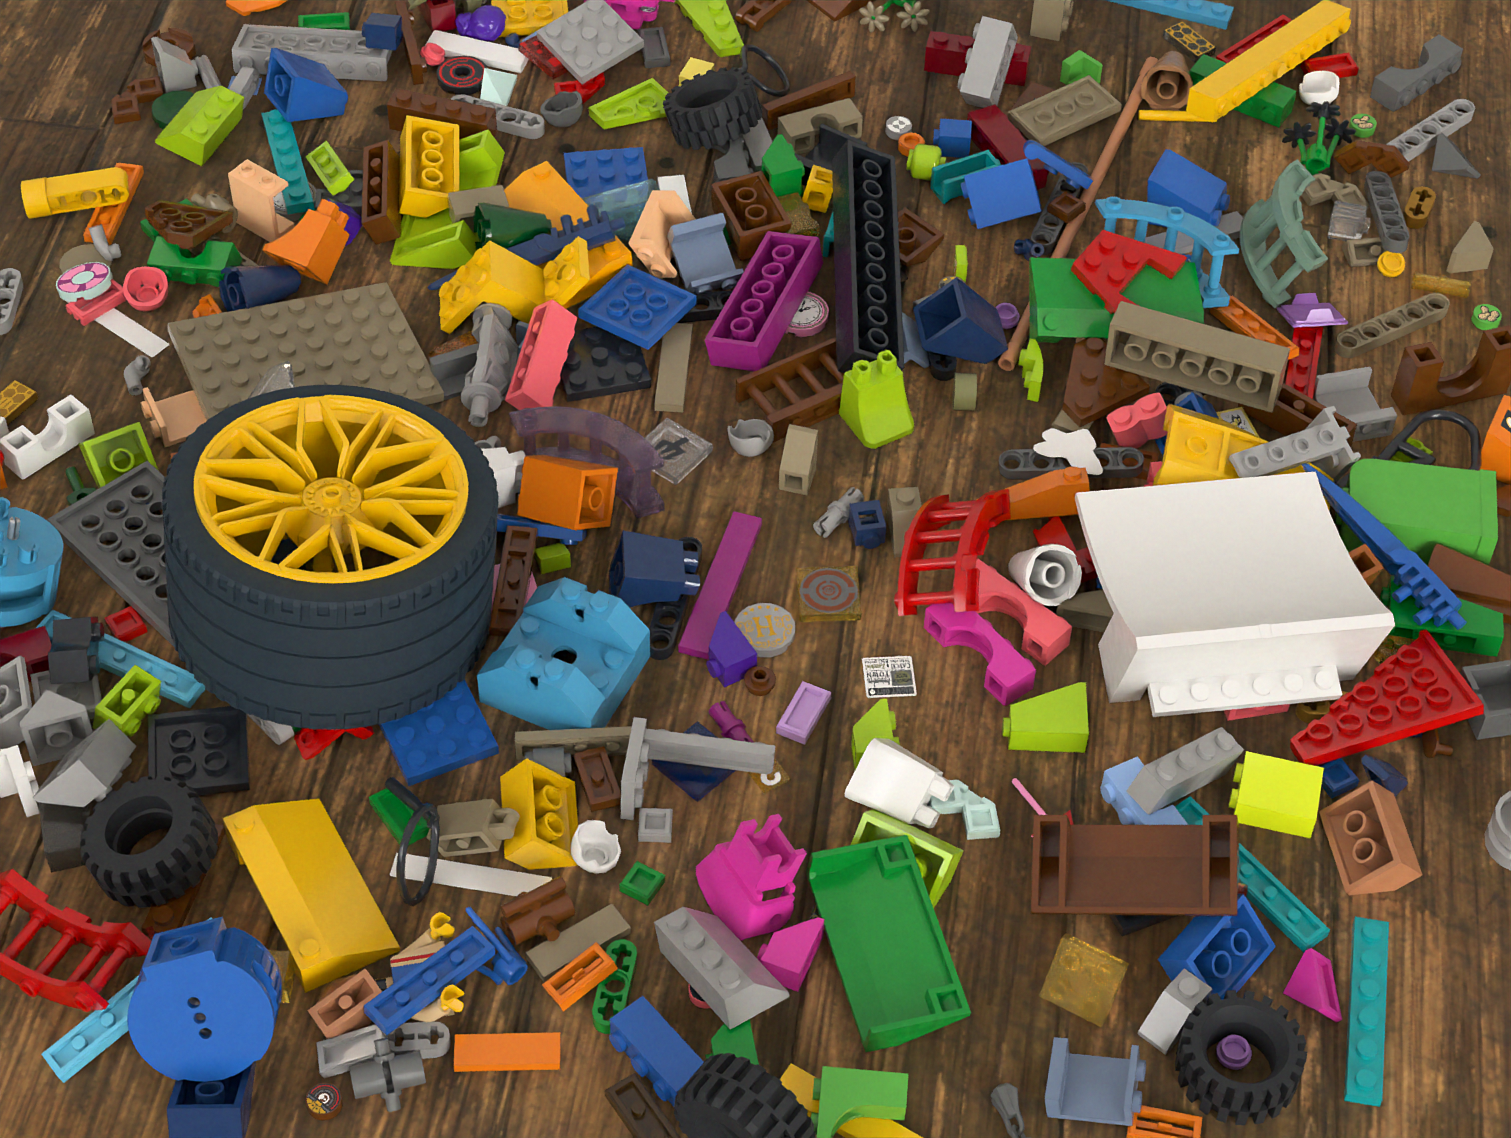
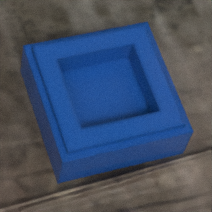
M1342 758L1319 766L1324 768L1321 787L1331 799L1358 786V777Z

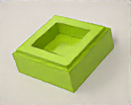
M955 245L954 276L961 278L964 282H966L968 267L967 248L965 245Z

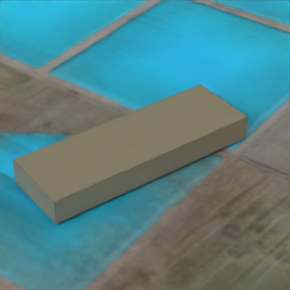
M610 904L562 931L557 940H547L527 951L526 959L545 983L594 943L597 942L602 949H605L613 941L631 934V927L615 906Z

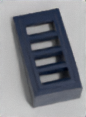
M1366 754L1361 759L1368 780H1373L1394 793L1395 797L1408 784L1406 777L1388 762Z

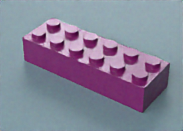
M767 231L705 338L711 365L748 371H757L767 366L823 265L819 237Z

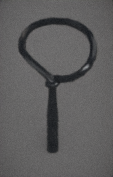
M749 44L742 46L740 52L741 68H738V71L744 69L747 72V51L760 55L780 76L784 89H771L750 74L753 84L769 95L775 97L786 96L790 91V84L780 65L763 49Z
M390 777L386 780L385 787L405 805L415 811L404 830L399 845L396 866L397 885L400 896L405 904L415 906L425 898L434 880L438 857L440 816L436 805L430 803L423 804L398 780ZM424 817L427 820V827L431 829L428 865L422 886L416 896L412 898L408 892L405 878L406 855L415 826L419 819Z

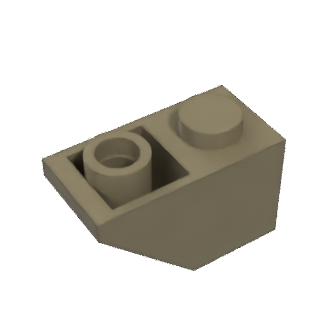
M789 424L779 470L780 490L808 495L816 472L818 430Z

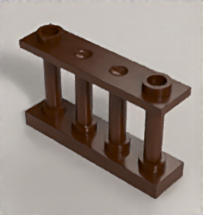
M832 338L818 343L811 348L736 379V401L740 403L752 398L767 415L766 422L772 427L774 434L773 442L786 437L789 424L810 427L839 414L844 373L837 371V362L835 361L836 340ZM825 366L840 384L826 389L811 371ZM801 377L815 395L801 399L787 382ZM777 387L791 405L777 410L763 392Z

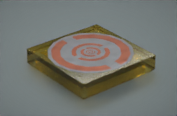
M857 566L796 568L800 622L861 620L862 611Z

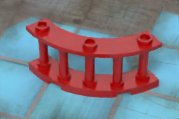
M1009 489L992 490L985 493L978 500L949 502V494L937 495L930 498L920 507L909 529L904 534L898 591L894 597L898 616L917 615V605L946 603L954 605V612L979 611L980 570L975 568L977 556L984 554L990 537L988 530L991 527H996L1006 519H1011ZM966 520L960 529L937 531L940 527L951 524L953 521ZM959 541L958 551L952 557L922 559L927 544ZM955 570L954 587L951 591L917 593L919 571Z
M14 869L0 873V915L9 904H17L30 914L28 923L4 952H0V975L19 985V988L30 997L39 995L50 1001L81 1009L85 1012L106 1009L109 1003L99 995L101 990L126 958L146 956L152 941L131 922H104L100 927L91 924L92 920L89 916L67 906L61 911L47 903L49 896L32 885ZM46 926H49L62 934L60 940L34 971L14 961L41 927L46 928ZM80 942L92 948L66 981L48 977L73 944L78 945ZM112 954L90 983L87 984L84 980L102 957Z

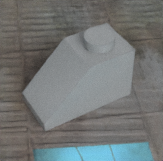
M158 37L151 38L158 76H160L165 92L181 91L197 86L195 75L199 73L195 60H190L185 50Z
M1184 968L1162 992L1138 1030V1035L1166 1055L1180 1040L1189 1013L1193 1014L1195 1006L1201 1000L1207 1004L1212 988Z

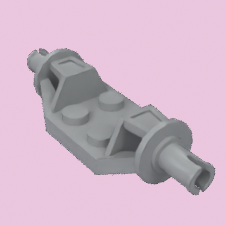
M494 303L482 304L473 312L474 326L472 335L478 341L479 349L477 350L476 364L466 374L465 387L461 393L463 405L471 410L469 422L471 421V425L476 427L486 425L488 412L496 410L501 405V402L505 400L518 361V345L508 330L511 327L512 315L505 307Z

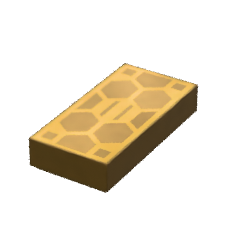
M14 380L0 392V417H5L7 425L38 400L37 392Z

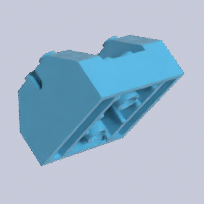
M563 577L538 586L524 606L523 614L498 650L490 655L477 674L479 700L483 704L548 730L605 728L650 658V629L622 599L600 590L596 594L587 591V585ZM562 650V656H566L569 652L576 655L577 658L574 663L569 664L554 658L553 655Z

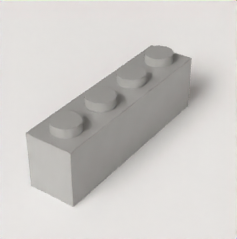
M1220 727L1143 766L1126 792L1149 815L1226 775L1244 749L1235 741L1231 734Z

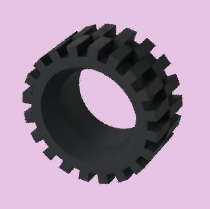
M725 67L720 68L717 72H714L713 69L708 70L706 74L701 76L700 73L693 76L694 79L690 81L686 79L681 82L682 86L672 88V93H667L665 96L666 100H663V108L675 141L679 146L682 145L686 149L692 146L693 150H699L702 146H705V149H709L714 144L722 146L726 144L725 141L727 140L735 141L739 139L741 133L746 135L750 132L749 127L757 126V120H761L763 113L751 75L746 70L741 69L738 71V68L732 67L729 71Z
M1227 990L1223 1000L1220 999L1218 993L1210 995L1207 1004L1201 1000L1195 1006L1193 1014L1189 1013L1185 1021L1176 1052L1175 1071H1180L1177 1080L1180 1088L1188 1086L1186 1097L1189 1101L1193 1103L1199 1099L1201 1101L1199 1110L1208 1115L1211 1109L1217 1111L1216 1120L1226 1123L1228 1116L1235 1117V1125H1245L1248 1117H1252L1254 1124L1264 1123L1267 1113L1273 1119L1280 1114L1282 1106L1287 1108L1296 1092L1307 1059V1052L1304 1051L1306 1045L1305 1036L1297 1035L1300 1028L1297 1020L1293 1019L1288 1022L1286 1018L1289 1011L1281 1005L1277 1010L1271 1007L1273 999L1265 995L1262 1002L1254 1000L1255 992L1245 990L1243 998L1237 997L1236 990ZM1229 1035H1239L1264 1054L1269 1062L1271 1074L1258 1083H1241L1230 1080L1211 1066L1206 1051L1213 1044L1220 1042Z

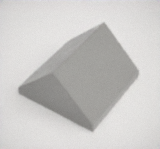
M49 690L43 693L19 723L33 766L62 759L67 752L93 732L85 705Z

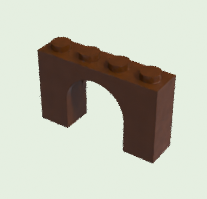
M1511 326L1484 330L1476 355L1471 362L1458 372L1445 377H1440L1444 361L1432 342L1405 347L1391 392V397L1402 415L1507 393L1511 382Z

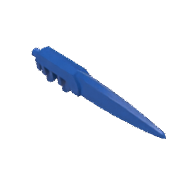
M1301 464L1305 472H1316L1325 499L1363 544L1368 546L1375 557L1383 564L1384 569L1390 575H1394L1393 582L1397 586L1399 584L1402 585L1392 593L1393 599L1400 603L1412 595L1416 599L1414 604L1418 608L1423 607L1422 610L1413 615V619L1418 625L1421 626L1430 618H1433L1435 620L1434 625L1437 628L1449 621L1459 630L1467 623L1458 613L1462 602L1415 552L1410 551L1384 524L1337 484L1310 464Z

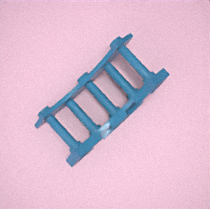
M1113 196L1096 200V207L1103 218H1106L1104 227L1106 231L1115 233L1117 218L1137 219L1134 240L1145 243L1148 221L1167 226L1164 249L1175 252L1178 231L1193 238L1194 244L1190 262H1195L1203 308L1225 307L1229 305L1230 296L1219 284L1224 255L1238 254L1239 248L1228 235L1210 223L1184 212L1180 207H1168L1143 201L1125 200ZM1204 247L1213 256L1209 276L1203 273L1201 269Z

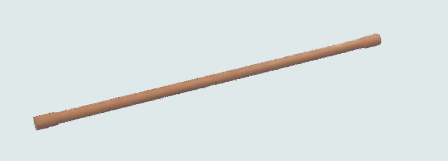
M1148 57L1145 60L1139 73V78L1091 174L1093 182L1088 189L1084 188L1079 198L1086 203V210L1067 223L1051 258H1066L1143 99L1141 94L1143 77L1158 61L1157 58ZM1029 303L1010 342L1007 344L1008 350L1002 353L998 361L999 366L1003 370L1011 371L1014 369L1020 357L1022 347L1030 333Z

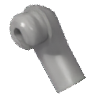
M102 224L89 228L94 246L105 260L113 261L114 258L121 257L119 245L116 243L108 244Z
M144 355L137 356L124 370V378L131 395L136 396L143 391L141 380L149 372L151 365L150 359Z

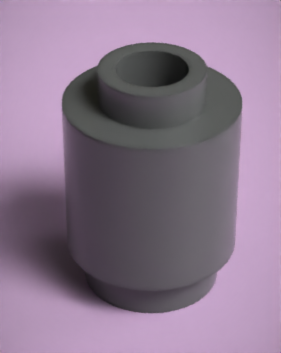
M564 747L533 748L532 752H525V759L527 758L563 777H565V773L572 772L571 753H564Z

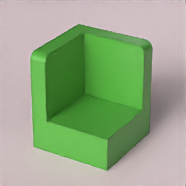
M1078 50L1063 60L1060 82L1068 85L1090 75L1100 84L1103 65L1086 53Z

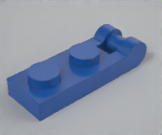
M1028 140L1024 143L1023 151L1028 159H1040L1045 163L1043 167L1054 175H1057L1058 172L1062 173L1067 177L1065 181L1074 188L1079 189L1082 186L1088 189L1093 182L1090 175L1038 142Z

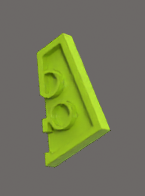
M651 78L589 107V116L603 129L667 117L663 108V100H666L665 96L669 92Z

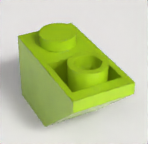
M880 699L853 726L851 748L855 770L867 746L874 738L890 739L900 745L899 738L893 737L892 730L896 729L895 712L889 711L887 699Z

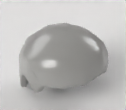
M739 419L734 429L732 426L727 428L731 447L743 456L753 457L762 454L770 447L774 440L772 427L765 420L751 419L744 421Z

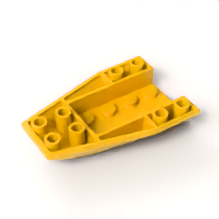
M1168 404L1163 430L1168 432L1161 468L1154 477L1153 486L1239 478L1233 464L1228 459L1229 456L1269 441L1227 421ZM1310 462L1307 463V464H1310V465H1311L1312 467H1314L1315 469H1317L1319 472H1321L1323 475H1325V476H1326L1327 478H1329L1331 481H1334V479H1333L1332 477H1330L1328 474H1326L1324 471H1322L1321 469H1319V468L1316 467L1315 465L1311 464ZM1301 465L1274 475L1304 473L1305 470ZM1325 499L1326 504H1327V507H1328V509L1330 510V504H1329V502Z

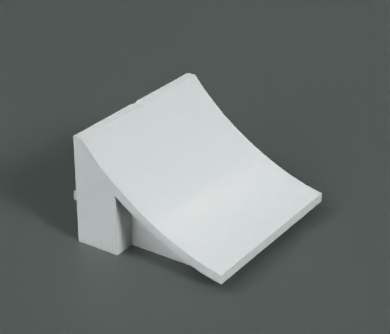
M1316 472L1078 492L1075 495V502L1088 549L1104 593L1114 613L1098 644L1109 703L1140 700L1147 688L1152 716L1160 717L1339 699L1342 696L1339 681L1353 680L1395 626L1393 613L1377 598L1351 559L1331 517Z

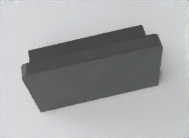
M479 343L429 358L431 372L437 378L444 392V400L461 396L462 390L465 387V376L476 364Z

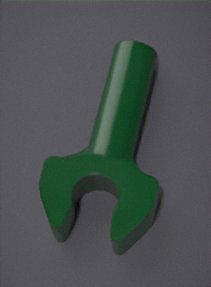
M72 466L66 469L65 473L73 490V493L66 497L68 506L96 491V488L84 487L76 467Z

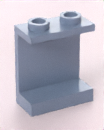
M723 213L673 225L667 234L685 290L692 294L708 293L721 287L723 290L734 288L744 273L743 268L736 270L722 230L726 224Z
M1054 1037L1045 1093L1047 1117L1133 1126L1134 1112L1140 1113L1142 1106V1091H1137L1138 1081L1144 1082L1146 1074V1060H1140L1139 1046L1132 1045L1130 1059L1071 1054L1068 1038Z

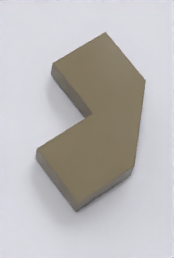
M1322 173L1313 175L1315 180L1301 194L1308 206L1332 199L1336 207L1366 212L1370 206L1356 185L1348 182L1343 184L1331 180L1330 176ZM1335 202L1344 203V204H1350V205H1355V206H1361V207H1367V208L1365 209V208L1353 207V206H1348V205L1336 204ZM1339 209V211H1340V212H1343V213H1349V214H1355V215L1362 213V212H1356V211H1350V210ZM1342 214L1343 217H1346V218H1349V217H1352V216H1353V215Z

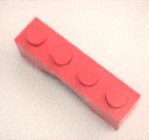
M977 559L975 568L980 570L979 611L975 612L997 611L1017 620L1024 631L1021 649L1046 666L1069 646L1072 626L1063 617L1057 616L1044 605L1034 601L1016 583L1007 580L995 568Z

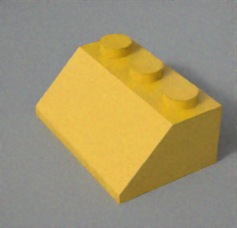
M526 758L500 776L502 808L514 809L520 815L515 827L514 836L511 839H504L505 859L529 870L577 866L571 856L570 849L572 838L578 828L575 781Z

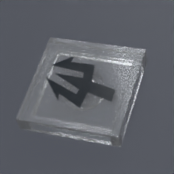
M666 418L630 451V458L677 485L713 451V444L671 419Z

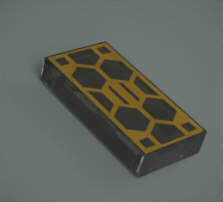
M1183 21L1163 31V38L1195 63L1203 54L1212 56L1216 52V47Z

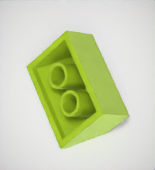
M221 85L196 92L155 139V143L203 166L242 119L244 96Z
M872 809L864 812L851 845L907 835L934 908L951 882L964 850L878 810Z

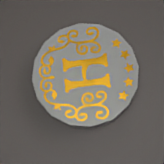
M757 603L748 606L738 614L734 621L757 652V657L780 655L788 649V646L795 639V621L791 614L783 607L772 603Z

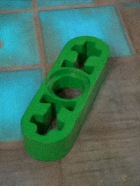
M625 939L615 940L607 947L606 953L615 962L616 966L617 957L620 956V953H626L627 957L623 959L622 970H615L598 984L592 1009L593 1025L597 1031L603 1034H610V1020H603V1016L607 1013L608 1003L613 1004V1016L626 1008L629 1002L637 966V949L632 942ZM612 980H619L625 985L623 990L616 993L608 991L605 986Z

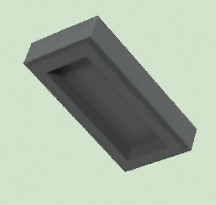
M663 27L638 29V35L644 40V47L641 49L645 68L670 66V55Z

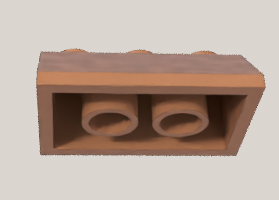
M1372 780L1319 811L1345 892L1349 896L1395 891L1422 876L1394 793Z

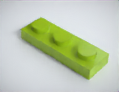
M327 141L306 156L321 181L333 196L338 192L346 190L350 183L355 180Z

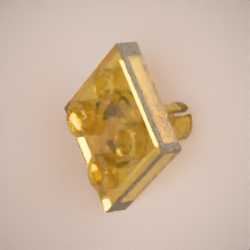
M1066 933L1061 938L1039 997L1102 1027L1106 1022L1129 963Z

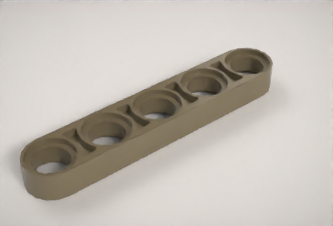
M1430 293L1344 330L1337 336L1334 346L1335 352L1344 358H1354L1446 317L1450 305L1449 299L1440 293ZM1429 304L1440 305L1442 309L1432 308ZM1414 313L1419 315L1421 318H1412L1408 316V314ZM1386 323H1394L1397 324L1399 327L1391 328L1388 327ZM1371 332L1377 337L1370 338L1364 335V333ZM1342 342L1353 343L1355 347H1346Z

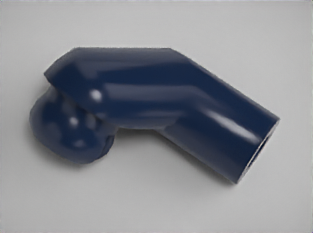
M1018 239L1014 242V252L1016 254H1023L1027 261H1029L1030 257L1039 258L1044 253V247L1039 243L1034 244L1030 239Z

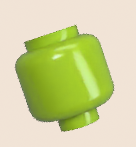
M917 144L914 149L909 151L907 170H910L913 178L931 181L932 168L946 164V157H942L941 148L938 146Z

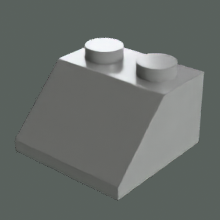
M18 656L0 668V749L13 747L24 741L19 723L32 708L25 658L22 656Z

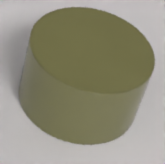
M954 373L953 410L975 411L977 374Z

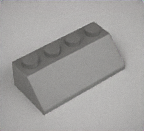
M681 907L654 922L660 952L729 1029L789 998V992L718 916Z

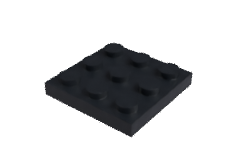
M598 326L575 330L567 350L568 357L563 363L560 373L567 402L651 388V378L641 346Z
M232 706L148 715L149 776L153 779H156L157 776L170 777L171 780L179 779L185 782L187 786L192 787L198 796L250 790L247 713Z

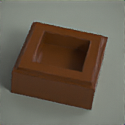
M1066 191L1047 206V212L1066 223H1069L1086 210L1085 202Z

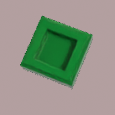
M636 861L619 884V891L648 906L665 883V875Z

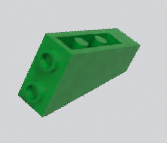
M1391 575L1388 586L1382 587L1380 601L1393 613L1395 626L1386 636L1384 642L1410 645L1419 637L1420 631L1427 629L1443 650L1497 657L1504 638L1503 613L1458 598L1462 602L1458 613L1467 621L1461 629L1457 630L1449 621L1437 628L1434 625L1435 620L1433 618H1430L1420 626L1413 619V615L1423 609L1422 606L1418 608L1414 604L1416 599L1412 595L1400 603L1393 599L1392 593L1402 586L1401 584L1397 586L1393 582L1395 577Z

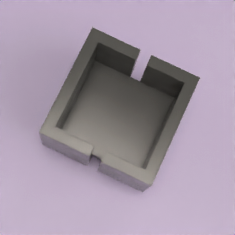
M1511 660L1462 667L1460 674L1484 704V714L1467 719L1476 739L1511 735Z

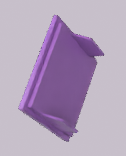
M1316 293L1296 294L1292 305L1277 307V311L1293 328L1348 324V321L1329 302L1319 303Z

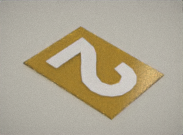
M775 758L773 771L770 774L748 772L763 793L791 780Z

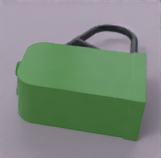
M1428 410L1419 413L1395 436L1378 457L1373 456L1371 459H1361L1352 465L1347 485L1342 487V489L1384 524L1410 551L1415 552L1427 566L1435 544H1441L1489 565L1498 541L1496 471L1481 469V436L1477 427L1468 418L1447 410ZM1445 420L1456 423L1464 428L1470 436L1471 465L1468 469L1433 466L1436 461L1435 457L1406 441L1426 421ZM1398 451L1414 459L1407 463L1390 461ZM1335 511L1334 524L1339 525V535L1349 553L1362 546L1363 542Z

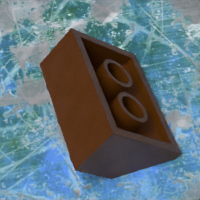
M762 171L711 184L712 210L715 214H724L725 225L731 244L740 261L754 256L767 231L786 233L792 227V222Z

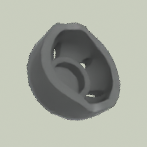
M566 91L559 92L542 104L541 114L545 121L552 126H571L581 117L583 111L582 97L577 91L570 93Z

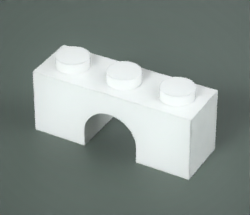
M69 395L47 409L49 421L45 429L39 434L34 435L21 425L0 439V449L4 454L5 465L22 480L95 434L89 409L74 396Z

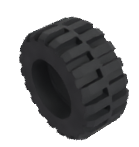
M151 776L141 777L140 781L135 783L128 781L122 784L123 788L116 792L113 789L106 794L107 799L102 803L98 802L93 808L94 814L87 817L83 826L85 831H82L80 837L82 860L101 889L113 901H119L120 904L133 907L136 904L138 908L151 907L152 903L160 906L167 904L170 898L175 897L178 899L185 895L184 891L190 886L194 888L201 879L199 877L202 873L207 874L212 865L210 859L215 858L218 848L216 845L218 842V831L215 827V822L195 790L179 779L171 780L170 777L157 776L156 779H153ZM170 828L167 835L153 848L139 854L129 855L135 844L144 836L159 829Z
M731 1053L710 1056L675 1097L674 1115L676 1120L679 1121L682 1133L686 1134L688 1138H815L813 1121L807 1117L808 1112L803 1104H799L796 1100V1095L791 1090H787L781 1084L782 1081L776 1076H771L767 1073L765 1068L759 1064H752L749 1059L742 1056L737 1058L735 1054Z

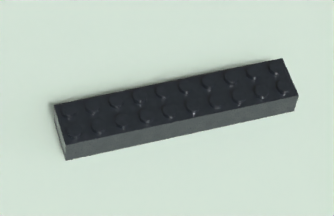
M847 140L832 159L837 371L841 373L853 369V363L860 360H866L869 363L877 360L878 353L885 350H890L895 356L897 366L902 371L904 369L895 157Z

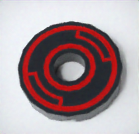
M454 56L439 65L437 69L438 85L443 91L448 93L453 91L455 95H472L481 91L484 68H487L482 60L472 56Z

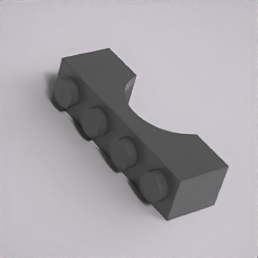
M1438 34L1423 45L1418 62L1419 68L1399 69L1391 66L1374 78L1370 98L1392 112H1395L1402 106H1407L1418 95H1423L1430 87L1439 84L1446 76L1455 73L1462 63L1460 59L1463 48Z
M742 133L739 135V139L735 141L730 139L725 141V145H713L712 148L725 154L714 161V183L753 173V169L748 168V151H743L744 137Z

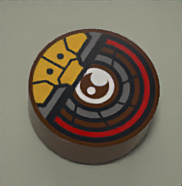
M326 1082L313 1086L306 1095V1105L309 1114L313 1118L322 1121L336 1117L343 1107L340 1089L336 1085Z

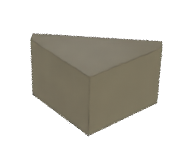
M1474 221L1452 251L1446 272L1452 274L1488 269L1494 248L1479 222Z

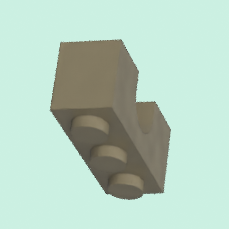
M847 98L778 117L777 135L783 134L787 143L792 144L794 153L799 155L810 152L814 148L815 135L819 134V126L821 124L855 138L862 137L863 116L852 100Z

